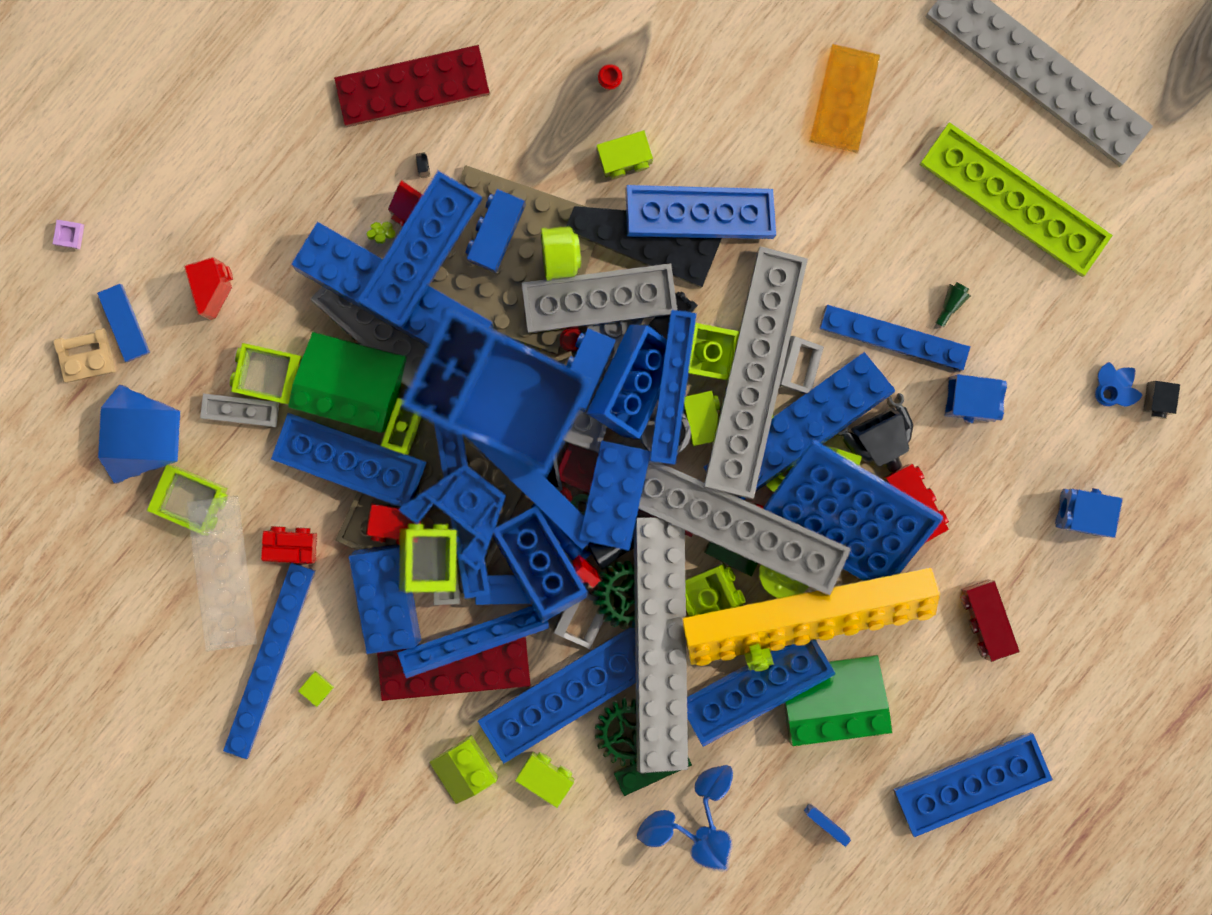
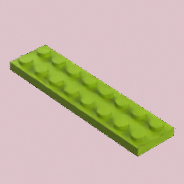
M950 122L919 164L1081 277L1087 274L1113 236Z

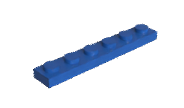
M826 305L820 325V330L963 371L970 350V346L831 305Z
M671 310L650 461L676 464L697 313Z
M533 606L398 652V656L405 677L409 678L548 629L549 623L548 621L542 623Z

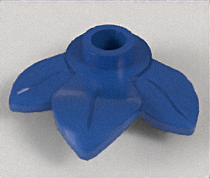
M1110 362L1103 365L1097 376L1099 382L1095 390L1097 402L1103 406L1118 404L1123 407L1131 406L1138 402L1143 395L1131 387L1135 379V368L1125 367L1116 370ZM1105 390L1110 391L1111 395L1108 399L1103 395Z

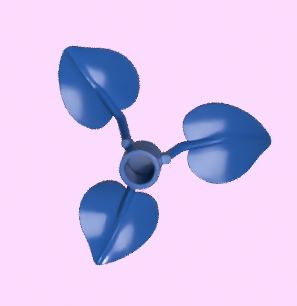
M723 765L704 771L696 780L695 792L698 796L704 797L703 804L709 827L703 826L699 828L694 836L679 824L674 823L675 815L673 812L660 810L652 813L643 821L637 832V840L648 847H660L672 838L673 829H677L693 840L694 845L691 848V856L697 864L709 869L726 871L732 845L731 837L725 831L716 830L708 801L709 799L718 801L727 794L733 779L732 767Z

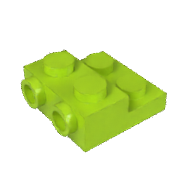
M722 563L685 580L686 610L689 617L740 607L745 604V597L742 591H736L733 584L735 575L730 567L726 568L725 564Z

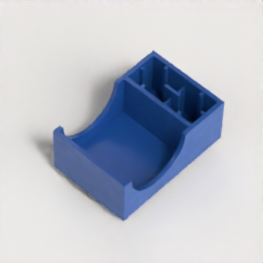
M449 309L402 405L459 434L485 442L522 461L534 469L535 472L546 476L593 379L456 310Z

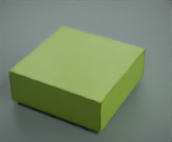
M315 671L298 691L318 707L334 689V686Z

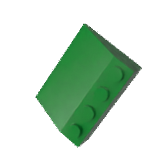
M312 332L293 381L288 407L383 433L387 430L399 397L407 357Z
M878 655L829 661L836 675L784 703L788 738L792 747L893 733Z

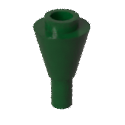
M958 282L954 286L949 284L943 310L935 323L945 327L951 315L971 297L968 294L969 288Z

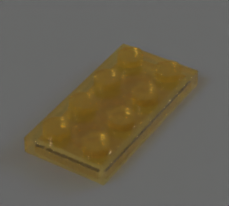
M836 44L831 45L809 142L855 153L859 151L879 64V54Z

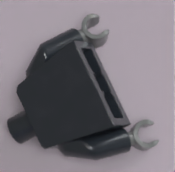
M901 393L897 394L899 403H894L892 397L889 396L887 404L890 409L851 428L852 433L848 432L847 426L843 432L836 434L844 437V443L853 454L862 456V460L874 462L877 466L886 464L890 472L897 471L903 466L899 457L909 451L908 443L911 441L914 427L907 408L902 406L904 396Z

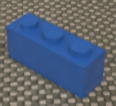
M499 189L496 190L494 195H489L485 208L488 209L484 218H479L475 228L478 234L474 241L470 240L465 254H468L467 259L469 262L497 273L526 204L524 200Z
M589 328L585 334L580 333L575 347L579 348L575 357L570 356L566 365L593 379L579 408L583 412H586L616 342L615 339Z

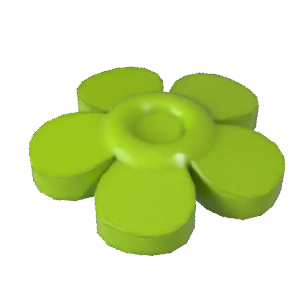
M375 222L370 226L371 230L367 232V238L370 240L375 239L377 244L385 243L386 238L392 239L395 237V231L390 222H384L382 225L379 222Z

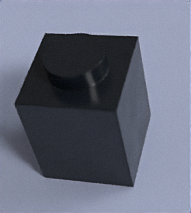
M1162 381L1147 382L1143 412H1150L1151 417L1167 419V415L1176 414L1180 384Z

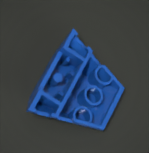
M120 384L101 407L98 458L115 484L121 483L130 477L140 476L141 473L149 470H156L177 462L179 448L180 411Z

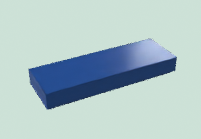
M118 284L98 292V297L125 362H130L149 354V348L123 285Z

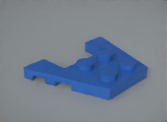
M465 464L402 506L399 511L416 524H419L433 504L442 509L475 535V538L459 558L478 572L482 566L506 495Z

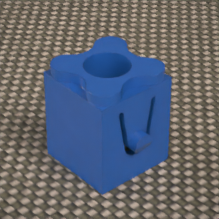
M960 374L949 377L948 398L944 416L962 418L967 423H974V420L987 422L1002 421L1007 381Z
M1092 488L1091 492L1079 489H1062L1055 526L1060 529L1115 538L1123 498L1104 495L1099 489Z

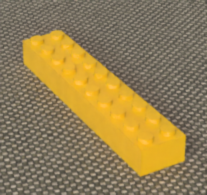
M932 568L834 587L830 595L821 591H814L682 618L691 665L704 666L714 660H732L738 655L750 653L749 646L760 644L761 649L769 648L772 651H777L787 645L795 644L802 646L814 639L826 641L834 638L836 635L845 634L850 636L857 634L861 630H879L885 625L894 624L899 626L906 624L910 620H928L936 615L940 593Z

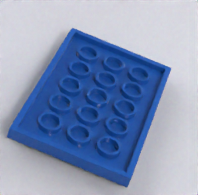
M814 439L762 508L851 548L843 569L863 581L900 574L943 521L941 514Z

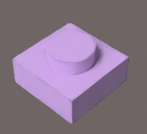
M57 220L53 244L80 249L84 225Z

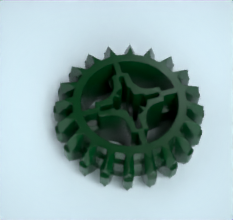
M625 561L624 564L615 562L614 567L609 565L606 567L608 574L604 572L599 573L602 579L596 585L599 589L598 591L594 590L591 592L592 595L598 596V599L592 603L596 606L600 605L596 613L599 615L604 614L602 620L604 622L610 621L612 627L619 625L621 629H626L629 625L630 628H635V610L630 614L623 615L625 610L628 611L630 605L635 603L634 564L632 565L630 561ZM628 574L626 580L623 579L621 585L618 587L612 585L617 578ZM617 591H622V592L625 591V593L628 594V596L632 597L633 599H630V598L625 599L626 597L623 596L621 593H619V592H617ZM609 593L614 597L613 607L615 609L610 604Z
M623 698L622 707H619L618 703L613 701L612 705L615 710L612 711L606 706L604 711L608 716L599 714L598 719L604 722V724H595V729L602 731L595 734V739H603V741L597 744L598 749L607 747L603 752V756L607 757L612 753V763H615L619 757L621 758L620 765L625 766L626 759H630V765L633 767L635 766L634 759L637 758L636 722L628 721L624 713L636 714V699L633 698L631 706H627V700ZM617 716L620 728L613 736L608 737L607 730L609 724ZM623 722L626 727L634 729L632 732L633 742L631 738H627V735L625 737L622 735L624 733ZM626 742L633 751H621L612 744Z

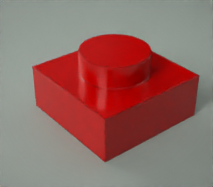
M578 555L572 561L574 570L582 583L587 582L594 587L600 582L596 568L584 558Z

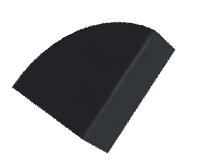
M417 153L416 160L420 177H430L427 153Z

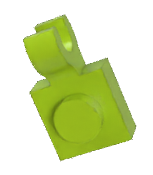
M760 644L749 646L751 652L744 654L750 671H764L770 665H774L770 649H761Z

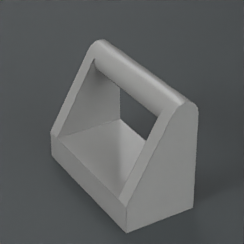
M790 336L779 386L804 394L812 390L824 347L796 336ZM800 347L813 350L803 386L791 383Z
M587 592V599L592 601L598 599L597 596ZM577 603L564 610L554 633L590 649L603 623L604 614L599 615L596 613L584 639H581L566 631L579 605Z

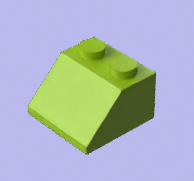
M695 323L688 373L728 380L740 331Z
M472 735L429 762L455 804L477 795L494 784L498 779V775Z

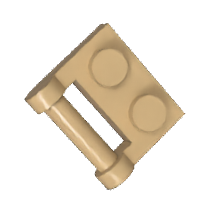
M104 328L98 329L92 334L70 339H54V346L58 353L64 383L115 373L109 340ZM99 343L100 349L71 356L68 354L67 349Z

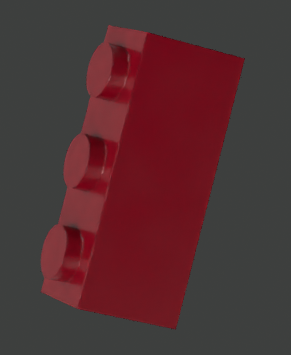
M988 579L962 588L961 603L965 610H969L971 619L968 620L973 634L977 633L979 639L977 648L981 657H985L986 660L993 662L1019 653L1020 651L995 580Z

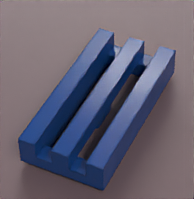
M812 804L806 806L804 811L808 817L844 847L850 843L851 838L844 830Z

